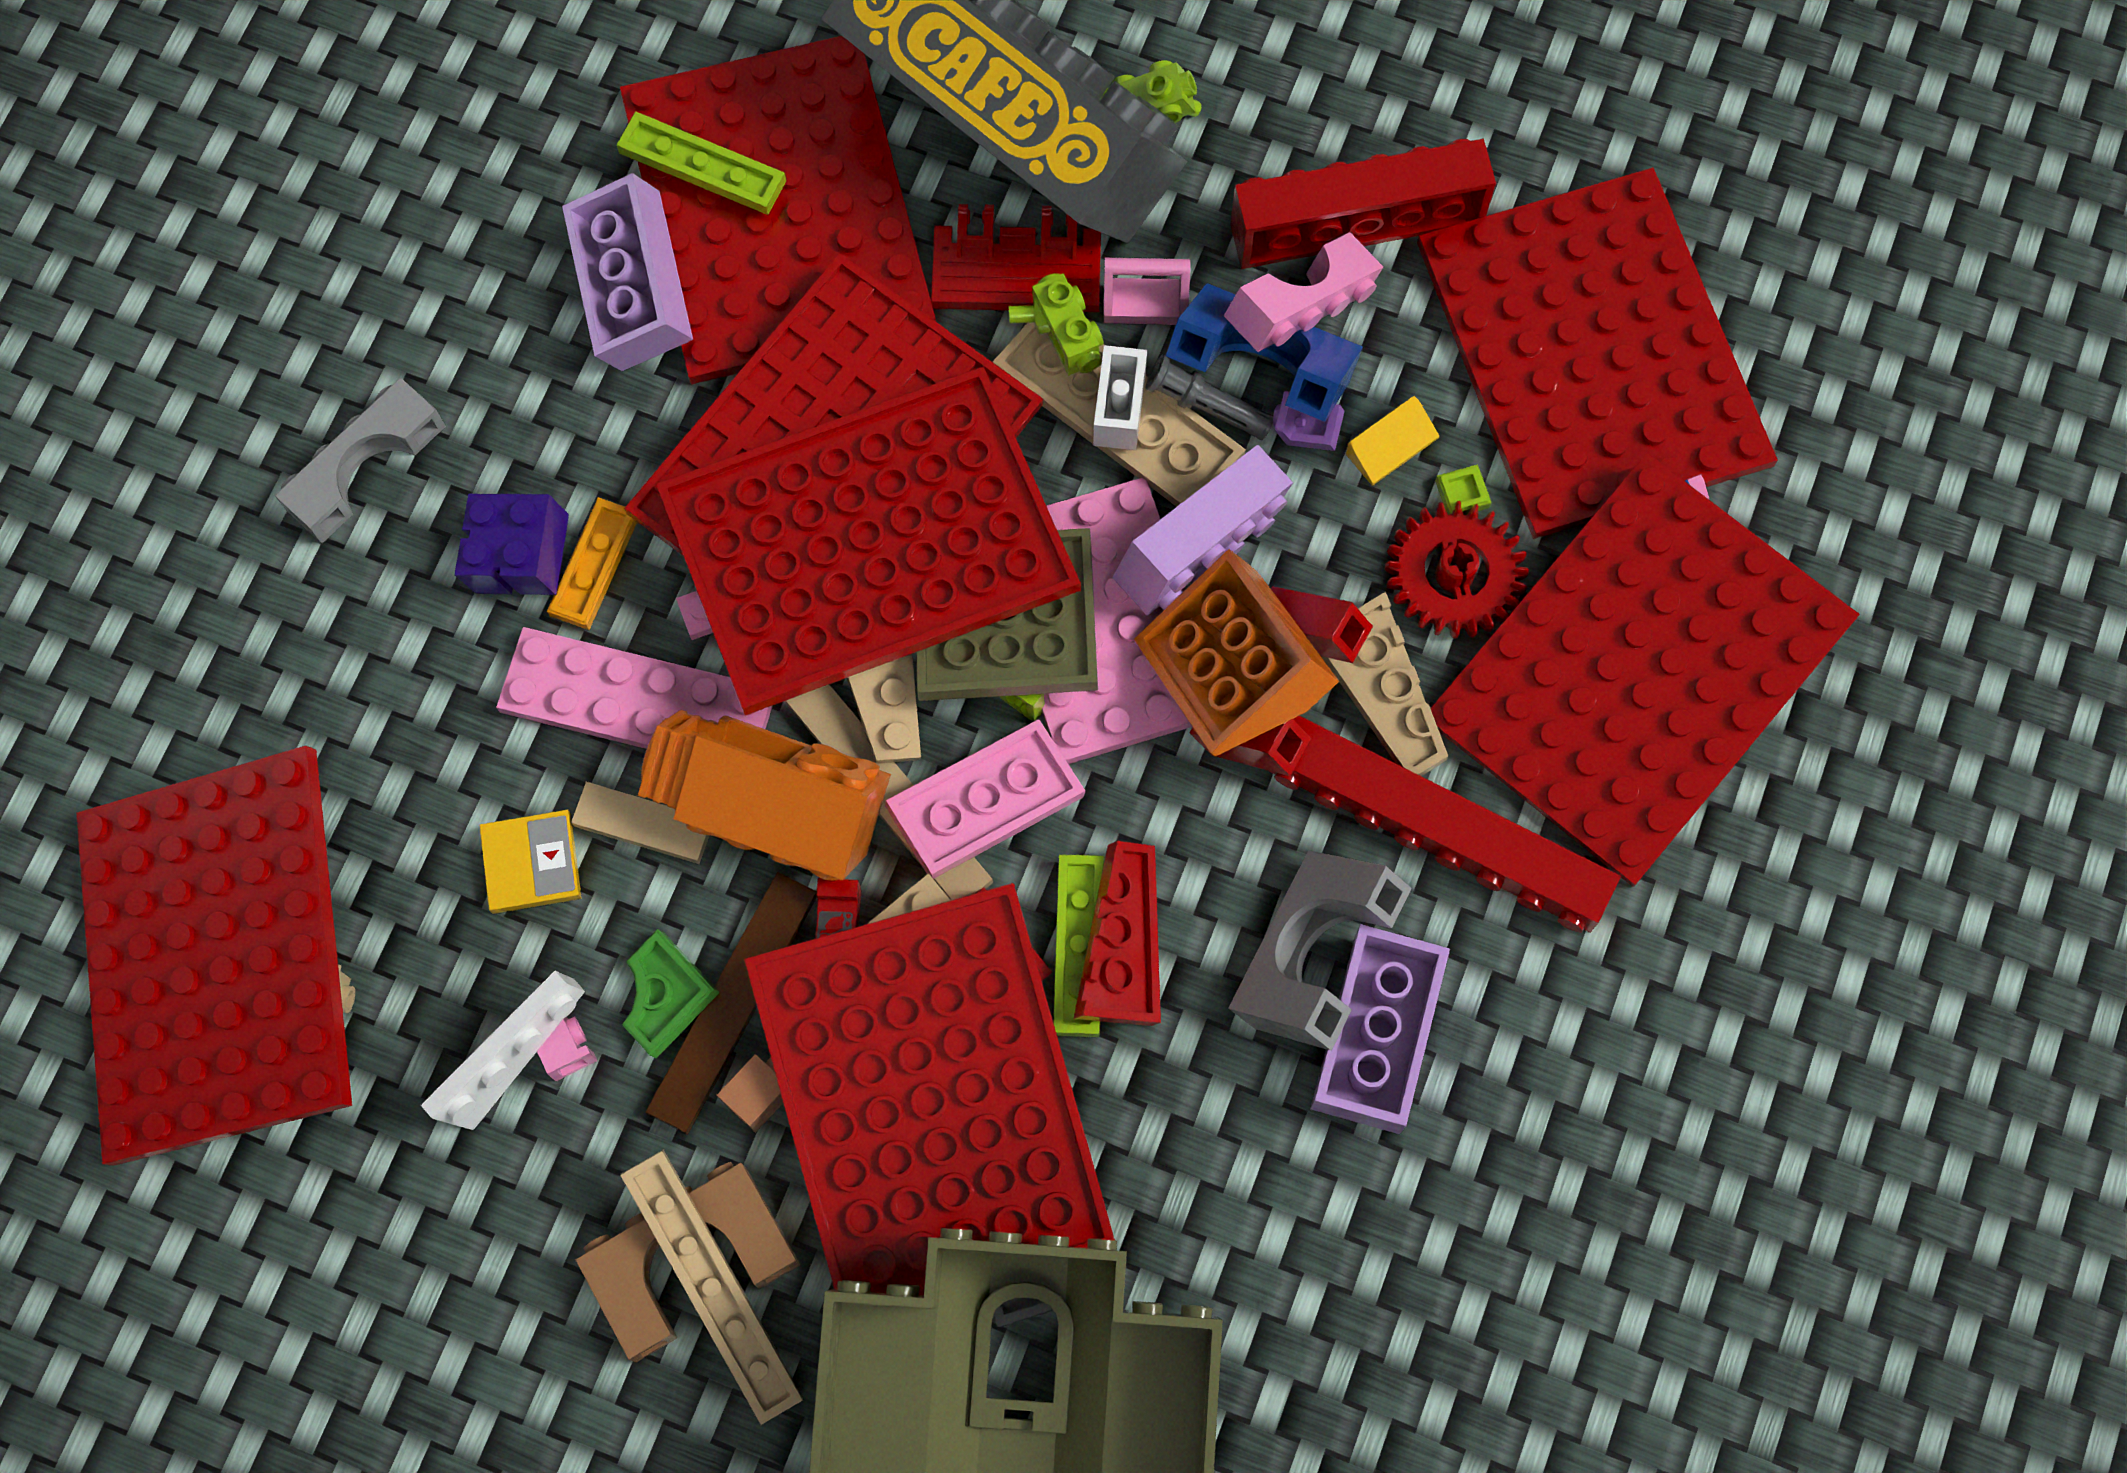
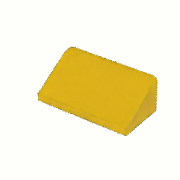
M1413 396L1348 443L1346 456L1373 486L1439 439V434L1420 401Z

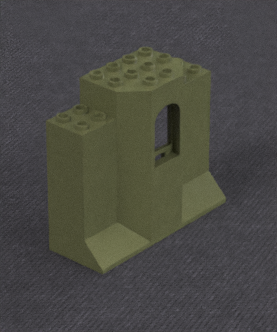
M941 1228L940 1238H928L924 1295H919L920 1286L891 1284L887 1285L886 1293L871 1292L872 1282L849 1280L838 1281L837 1289L824 1292L809 1473H1214L1223 1319L1212 1316V1308L1209 1306L1181 1305V1314L1162 1313V1303L1133 1301L1132 1310H1123L1127 1251L1117 1250L1116 1240L1088 1239L1087 1248L1069 1247V1237L1039 1235L1038 1244L1021 1243L1022 1234L990 1232L989 1241L972 1240V1230ZM1014 1298L1037 1299L1049 1305L1057 1315L1059 1326L1053 1402L987 1398L992 1318L996 1309L1006 1301ZM1005 1409L1033 1411V1419L1004 1417Z

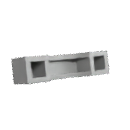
M400 377L393 385L383 388L376 396L375 402L361 415L352 417L338 437L330 444L320 447L306 467L299 473L289 476L275 497L295 520L320 543H323L353 515L348 501V485L354 471L363 461L385 451H402L416 455L446 426L437 410Z

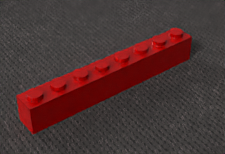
M1302 716L1293 718L1311 737V740L1291 776L1269 771L1275 774L1274 779L1277 782L1293 790L1301 787L1315 794L1314 799L1327 808L1337 810L1341 807L1354 814V819L1369 829L1378 830L1380 827L1394 834V839L1406 848L1412 850L1422 848L1436 855L1435 860L1448 869L1459 871L1462 868L1476 875V881L1490 890L1500 891L1502 888L1517 896L1516 900L1522 906L1536 912H1541L1543 909L1557 916V921L1569 930L1579 933L1585 930L1591 933L1597 926L1621 878L1620 875Z

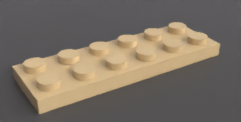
M1027 323L995 358L993 363L1042 397L1044 408L1093 444L1094 419L1101 365L1091 372L1080 373L1079 371L1068 376L1048 334L1039 335L1035 329V323ZM1104 344L1099 346L1101 357H1103ZM1145 375L1136 450L1096 447L1136 477L1145 479L1152 489L1177 507L1245 455L1246 449L1192 409L1180 407L1178 400L1158 390H1155L1153 393L1146 390L1148 377Z

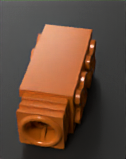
M681 709L657 725L643 759L641 769L642 781L638 796L653 799V802L664 803L667 807L675 809L673 819L685 823L687 829L692 832L721 838L739 849L763 851L770 854V858L780 864L798 866L809 870L819 878L834 881L838 879L844 880L867 856L891 774L879 770L880 767L875 762L847 756L828 745L812 744L811 746L726 715L721 717L719 722L702 719L701 716L688 714L687 711Z

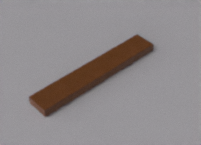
M779 872L776 873L714 986L720 993L698 1015L646 1110L648 1115L687 1135L689 1134L757 1009L744 959L791 946L817 898V891Z

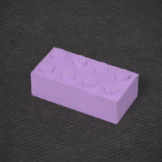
M631 173L563 205V213L594 356L624 371L692 341L693 336L660 191Z
M1256 445L1133 540L1112 578L1147 616L1159 606L1165 610L1183 593L1181 589L1188 583H1193L1228 549L1237 554L1245 546L1243 540L1250 534L1258 538L1266 532L1275 522L1273 517L1287 504L1288 501L1284 496L1293 482L1259 445Z
M1360 924L1354 938L1339 1000L1351 1008L1352 1011L1332 1051L1325 1050L1311 1110L1400 1134L1407 1125L1450 948Z

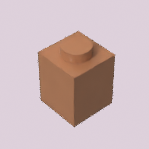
M756 1054L717 1094L719 1099L755 1133L783 1104L771 1057L766 1062H763Z

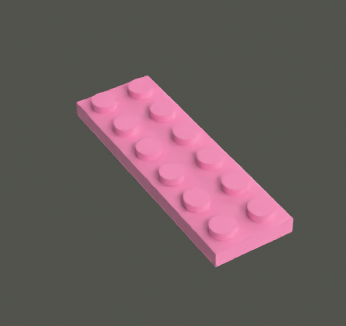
M523 627L496 708L503 714L647 749L657 725L681 709L687 711L688 714L701 716L702 719L719 722V719L726 715L766 729L772 706L745 716L730 677Z

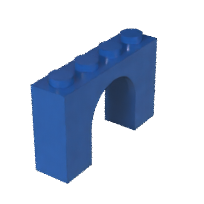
M1207 283L1178 318L1166 357L1203 372L1207 371L1218 355L1227 351H1246L1270 358L1287 368L1295 377L1285 406L1325 422L1349 385L1363 346L1313 327L1306 332L1302 329L1295 332L1280 346L1272 344L1257 352L1224 317L1235 294Z

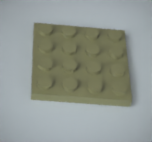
M1090 528L1057 530L1081 582V591L918 651L917 694L919 701L1098 690Z

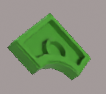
M659 929L626 961L634 974L636 996L632 1011L622 1024L644 1050L654 1058H657L720 993L673 941Z

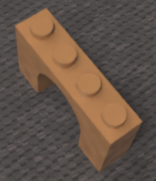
M728 1162L719 1166L707 1175L709 1182L695 1190H692L691 1186L685 1187L706 1226L721 1231L730 1240L756 1287L761 1289L800 1266L798 1259L749 1171L742 1163L733 1166L732 1162ZM642 1213L629 1219L625 1223L627 1230L615 1237L610 1238L606 1234L588 1243L583 1248L586 1254L575 1259L627 1358L636 1363L677 1339L652 1290L650 1269L653 1257L660 1245Z

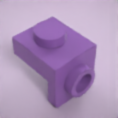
M1285 391L1282 402L1276 406L1273 415V426L1281 439L1289 446L1335 451L1345 412L1341 405L1336 404L1324 422L1285 406L1290 393Z

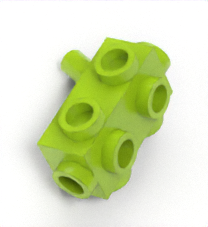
M1157 61L1150 65L1149 73L1136 78L1132 75H1121L1112 81V83L1114 81L1136 97H1142L1175 123L1187 115L1196 117L1201 111V103L1193 99V96L1197 95L1194 77L1189 70L1184 71L1177 62Z
M1064 273L1049 274L1043 277L1037 285L1032 286L1033 305L1009 306V323H1035V329L1039 335L1048 334L1068 376L1079 371L1080 373L1091 372L1102 364L1099 346L1103 345L1104 342L1101 332L1095 321L1090 322L1085 317L1082 311L1086 309L1083 296L1076 285L1071 286L1068 283Z

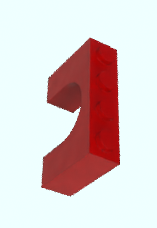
M1274 586L1271 587L1273 593L1320 656L1349 663L1354 662L1373 626L1353 602ZM1291 719L1216 757L1291 776L1311 737L1294 719ZM1192 727L1189 733L1209 752Z

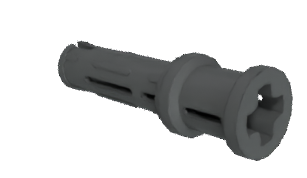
M1161 355L1156 361L1147 379L1146 390L1152 393L1158 390L1178 400V405L1182 408L1194 406L1259 440H1263L1269 433L1273 424V415L1259 410L1204 382L1205 378L1202 377L1201 373L1197 371L1189 373L1171 364L1170 358L1165 355Z

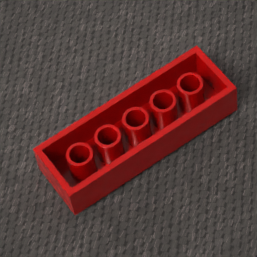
M1484 138L1472 141L1458 139L1446 146L1435 148L1421 146L1413 148L1407 153L1392 156L1377 154L1365 161L1349 164L1335 162L1327 165L1325 168L1312 171L1292 170L1283 176L1269 179L1260 177L1247 179L1242 184L1235 185L1230 224L1241 269L1318 255L1323 245L1349 232L1363 246L1416 237L1484 217L1489 209L1496 180Z

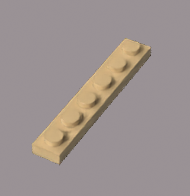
M664 1149L621 1173L624 1183L760 1424H764L803 1401L801 1392Z

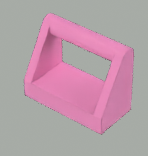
M1105 257L1104 323L1176 325L1180 315L1189 306L1190 259ZM1113 275L1180 276V279L1113 278Z

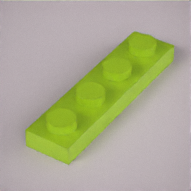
M636 111L616 145L619 154L767 215L786 183L785 173Z
M1059 855L1054 1027L1057 1036L1099 1037L1100 1021L1073 1018L1104 866V856Z

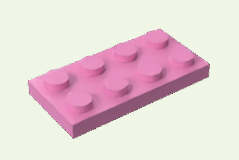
M1038 719L887 799L885 807L925 872L929 873L934 879L1084 797L1085 789Z

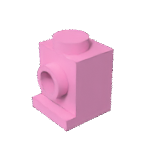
M575 1016L570 1019L565 1017L537 1051L547 1074L555 1081L597 1062L594 1052L586 1045L580 1046V1044L587 1040Z

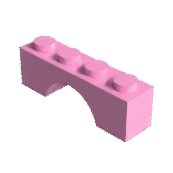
M1349 232L1323 245L1306 273L1311 286L1292 285L1268 273L1240 287L1224 317L1257 352L1272 344L1280 346L1295 332L1301 329L1304 332L1312 329L1321 318L1327 315L1331 317L1337 316L1353 301L1356 300L1358 303L1365 301L1375 291L1377 285L1374 281L1380 274L1383 266Z

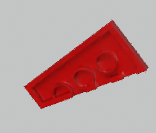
M1115 841L1107 846L1073 1019L1146 1026L1161 1023L1155 846Z

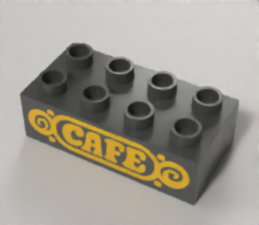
M833 0L821 18L1079 224L1123 242H1130L1188 162L1166 145L1179 127L1174 121L1140 96L1136 97L1115 81L1103 96L1115 76L1075 46L1073 48L1051 32L1052 27L1017 0Z

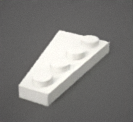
M554 971L421 1105L432 1119L474 1130L559 1023L574 1010L576 1002L585 991L573 978Z

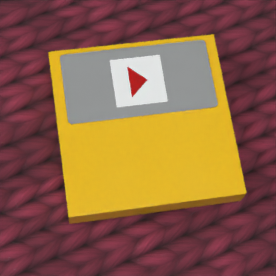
M569 810L480 824L489 911L492 914L582 899L573 826L571 823L572 818Z

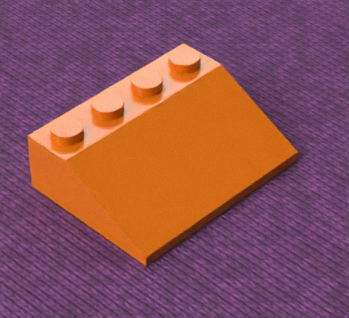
M1230 549L1134 638V641L1209 752L1215 757L1306 713L1340 682L1258 571Z

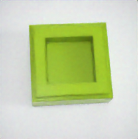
M1478 464L1437 475L1435 482L1448 514H1452L1457 501L1461 502L1463 515H1467L1474 504H1478V511L1490 508L1492 502Z

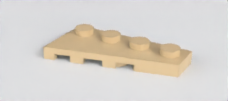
M1386 592L1358 608L1372 624L1373 628L1354 662L1349 663L1326 657L1322 658L1340 681V684L1393 761L1422 776L1444 763L1448 758V754L1430 706L1425 702L1419 686L1420 680L1415 667L1411 665L1404 646V638L1399 625L1396 626L1390 610L1391 604Z
M912 654L846 678L849 687H851L858 708L857 711L875 763L920 760L921 750Z

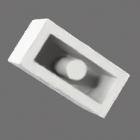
M1104 345L1094 419L1093 446L1136 450L1146 375L1147 350Z

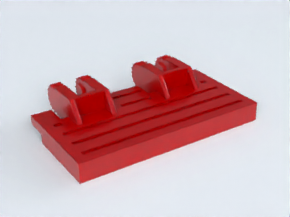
M959 204L957 243H952V226H935L931 294L933 309L1009 310V306L1033 305L1032 286L1037 285L1043 277L1049 274L1064 273L1068 283L1071 286L1076 285L1083 296L1086 309L1082 311L1099 312L1101 232L1094 229H1083V246H1077L1078 222L1068 214H1066L1067 237H1051L1054 212L1052 211V206H1042L1041 245H1035L1036 228L1000 227V244H994V205L985 204L982 212L983 236L968 235V225L970 224L968 204Z

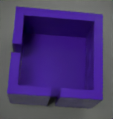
M468 494L462 531L469 538L460 539L454 575L476 594H512L514 589L519 594L556 595L569 514L549 494Z

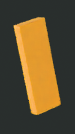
M599 497L597 498L558 585L557 594L553 596L547 609L550 617L590 630L637 524V521L626 514L625 506Z

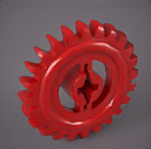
M1460 501L1455 503L1452 514H1448L1443 502H1439L1434 518L1430 515L1427 508H1422L1420 512L1421 525L1412 517H1408L1405 525L1409 534L1400 529L1397 530L1394 538L1400 546L1392 544L1387 550L1388 555L1396 560L1388 561L1385 564V570L1392 575H1396L1388 579L1387 587L1393 590H1400L1394 596L1393 602L1395 604L1407 603L1408 607L1404 612V616L1410 618L1418 614L1420 616L1419 628L1426 627L1430 622L1433 623L1434 634L1437 636L1442 633L1445 627L1449 628L1451 637L1455 639L1458 638L1461 628H1464L1470 637L1476 636L1477 625H1480L1485 631L1491 632L1494 628L1492 618L1499 622H1504L1508 617L1505 609L1514 610L1520 603L1514 596L1524 594L1527 588L1525 584L1517 581L1526 578L1529 569L1527 567H1516L1525 560L1527 553L1526 551L1512 552L1518 545L1520 536L1516 535L1504 539L1509 522L1506 521L1496 528L1492 527L1495 516L1494 511H1491L1484 519H1478V504L1473 505L1468 515H1463ZM1438 547H1441L1442 555L1435 571L1436 580L1444 590L1453 593L1454 599L1440 595L1430 586L1425 576V561ZM1479 554L1487 567V581L1485 586L1472 596L1470 586L1479 567ZM1452 560H1453V563H1456V566H1455V565L1450 566ZM1459 569H1465L1464 573L1459 572Z

